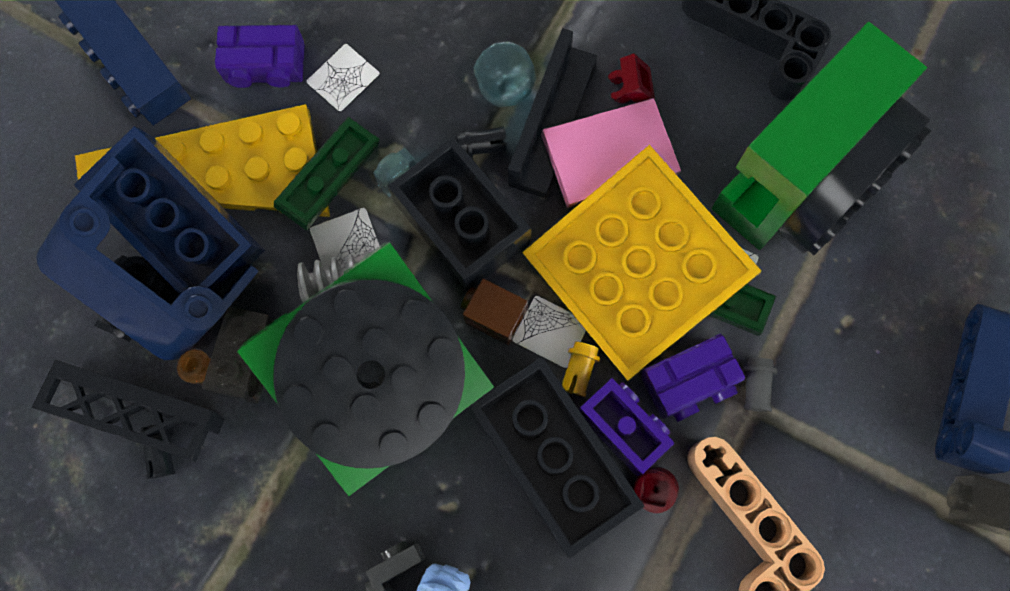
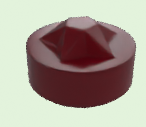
M650 467L644 474L638 476L633 490L644 504V510L651 513H663L674 505L679 494V485L677 479L669 470L662 467Z

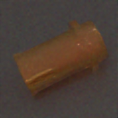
M201 350L187 351L178 361V374L187 383H200L205 387H212L221 381L214 377L215 373L223 376L221 365L216 361H212L208 354Z

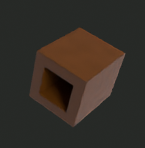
M483 278L477 289L472 286L468 290L462 301L461 309L465 310L463 317L467 325L509 346L528 310V301Z

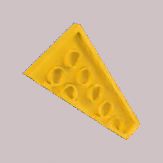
M306 104L155 138L225 209L255 211L256 209L277 210L274 208L275 199L317 153L310 111ZM111 148L75 155L78 180ZM328 206L320 216L330 217Z

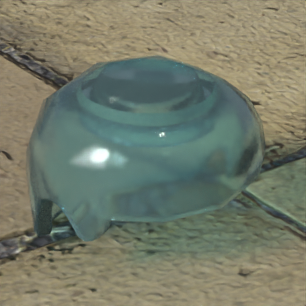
M510 41L494 43L482 51L473 69L481 94L487 102H491L492 105L498 107L519 104L530 96L536 81L535 68L527 51L522 46Z

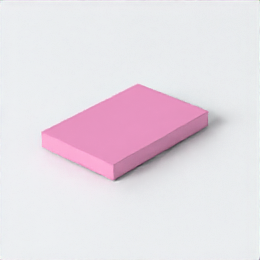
M654 98L547 128L541 133L567 208L579 205L649 144L676 175L681 172Z

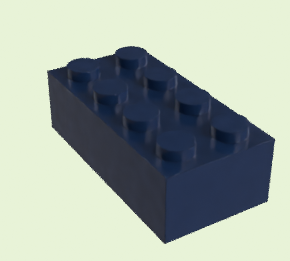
M136 126L124 135L74 184L81 191L111 156L122 164L125 169L96 202L107 211L110 223L179 294L190 287L202 286L212 290L219 296L241 275L248 265H251L265 251L153 136Z

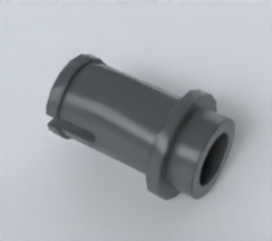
M766 358L747 359V366H743V372L747 373L745 410L772 412L773 375L777 374V369L773 368L774 360Z

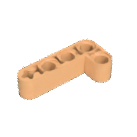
M708 437L694 444L687 455V462L691 472L763 560L762 563L743 578L739 591H755L762 582L770 584L772 591H810L823 578L825 567L821 555L724 439ZM714 450L718 455L714 459L715 465L706 467L702 462L706 458L705 451ZM730 469L733 471V474L721 478L718 483L715 480L717 477L723 476L722 471ZM735 481L741 482L748 492L747 501L741 506L736 505L732 501L729 493L730 487ZM765 517H769L774 521L777 530L775 537L769 542L765 541L759 532L760 522ZM799 553L805 560L806 568L802 576L795 578L790 571L789 563L790 559Z

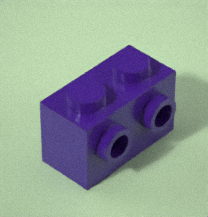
M611 378L580 407L579 411L592 430L637 477L644 474L675 443L668 436L670 430L654 414L648 416L637 404L640 401L637 395L626 384H618Z

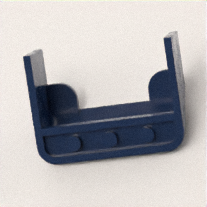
M111 156L63 210L38 250L37 264L45 276L155 356L163 360H176L183 357L206 334L259 271L252 265H248L222 297L206 287L195 286L184 290L170 305L98 251L96 248L108 235L111 223L107 211L96 201L125 169L116 158Z

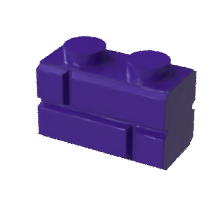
M297 25L218 26V48H216L215 66L225 83H229L237 88H248L252 83H267L273 87L284 88L288 87L290 82L303 81L305 44Z
M721 333L644 369L640 374L661 418L664 420L674 416L677 422L700 412L697 404L710 397L717 404L738 394L735 385L745 380L742 369L736 358L733 357L732 351Z

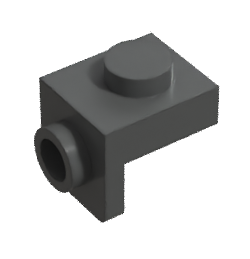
M402 541L382 552L381 556L384 561L365 571L369 578V581L365 583L366 591H393L388 582L389 580L426 560L419 544L408 548L405 541Z

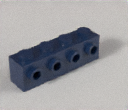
M55 0L63 10L58 15L59 19L73 35L77 33L82 35L84 39L78 42V44L94 63L99 59L105 67L99 70L114 90L119 87L123 89L126 95L120 99L135 118L142 114L154 126L191 100V97L115 0Z

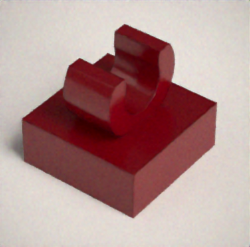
M635 53L620 58L621 70L611 72L608 75V79L615 85L623 82V87L621 90L611 93V98L620 104L633 100L635 103L653 98L655 100L650 67Z

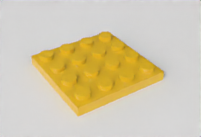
M650 144L522 252L627 381L761 273V269Z

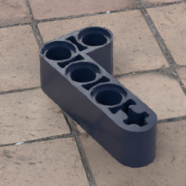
M977 304L970 311L964 325L936 440L935 457L937 460L982 475L1005 473L1010 470V432L1003 430L1010 399V313L983 304Z

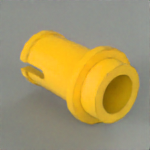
M575 341L573 348L568 349L571 357L562 383L567 393L572 394L573 392L577 396L586 397V390L595 362H600V357L597 356L599 348Z

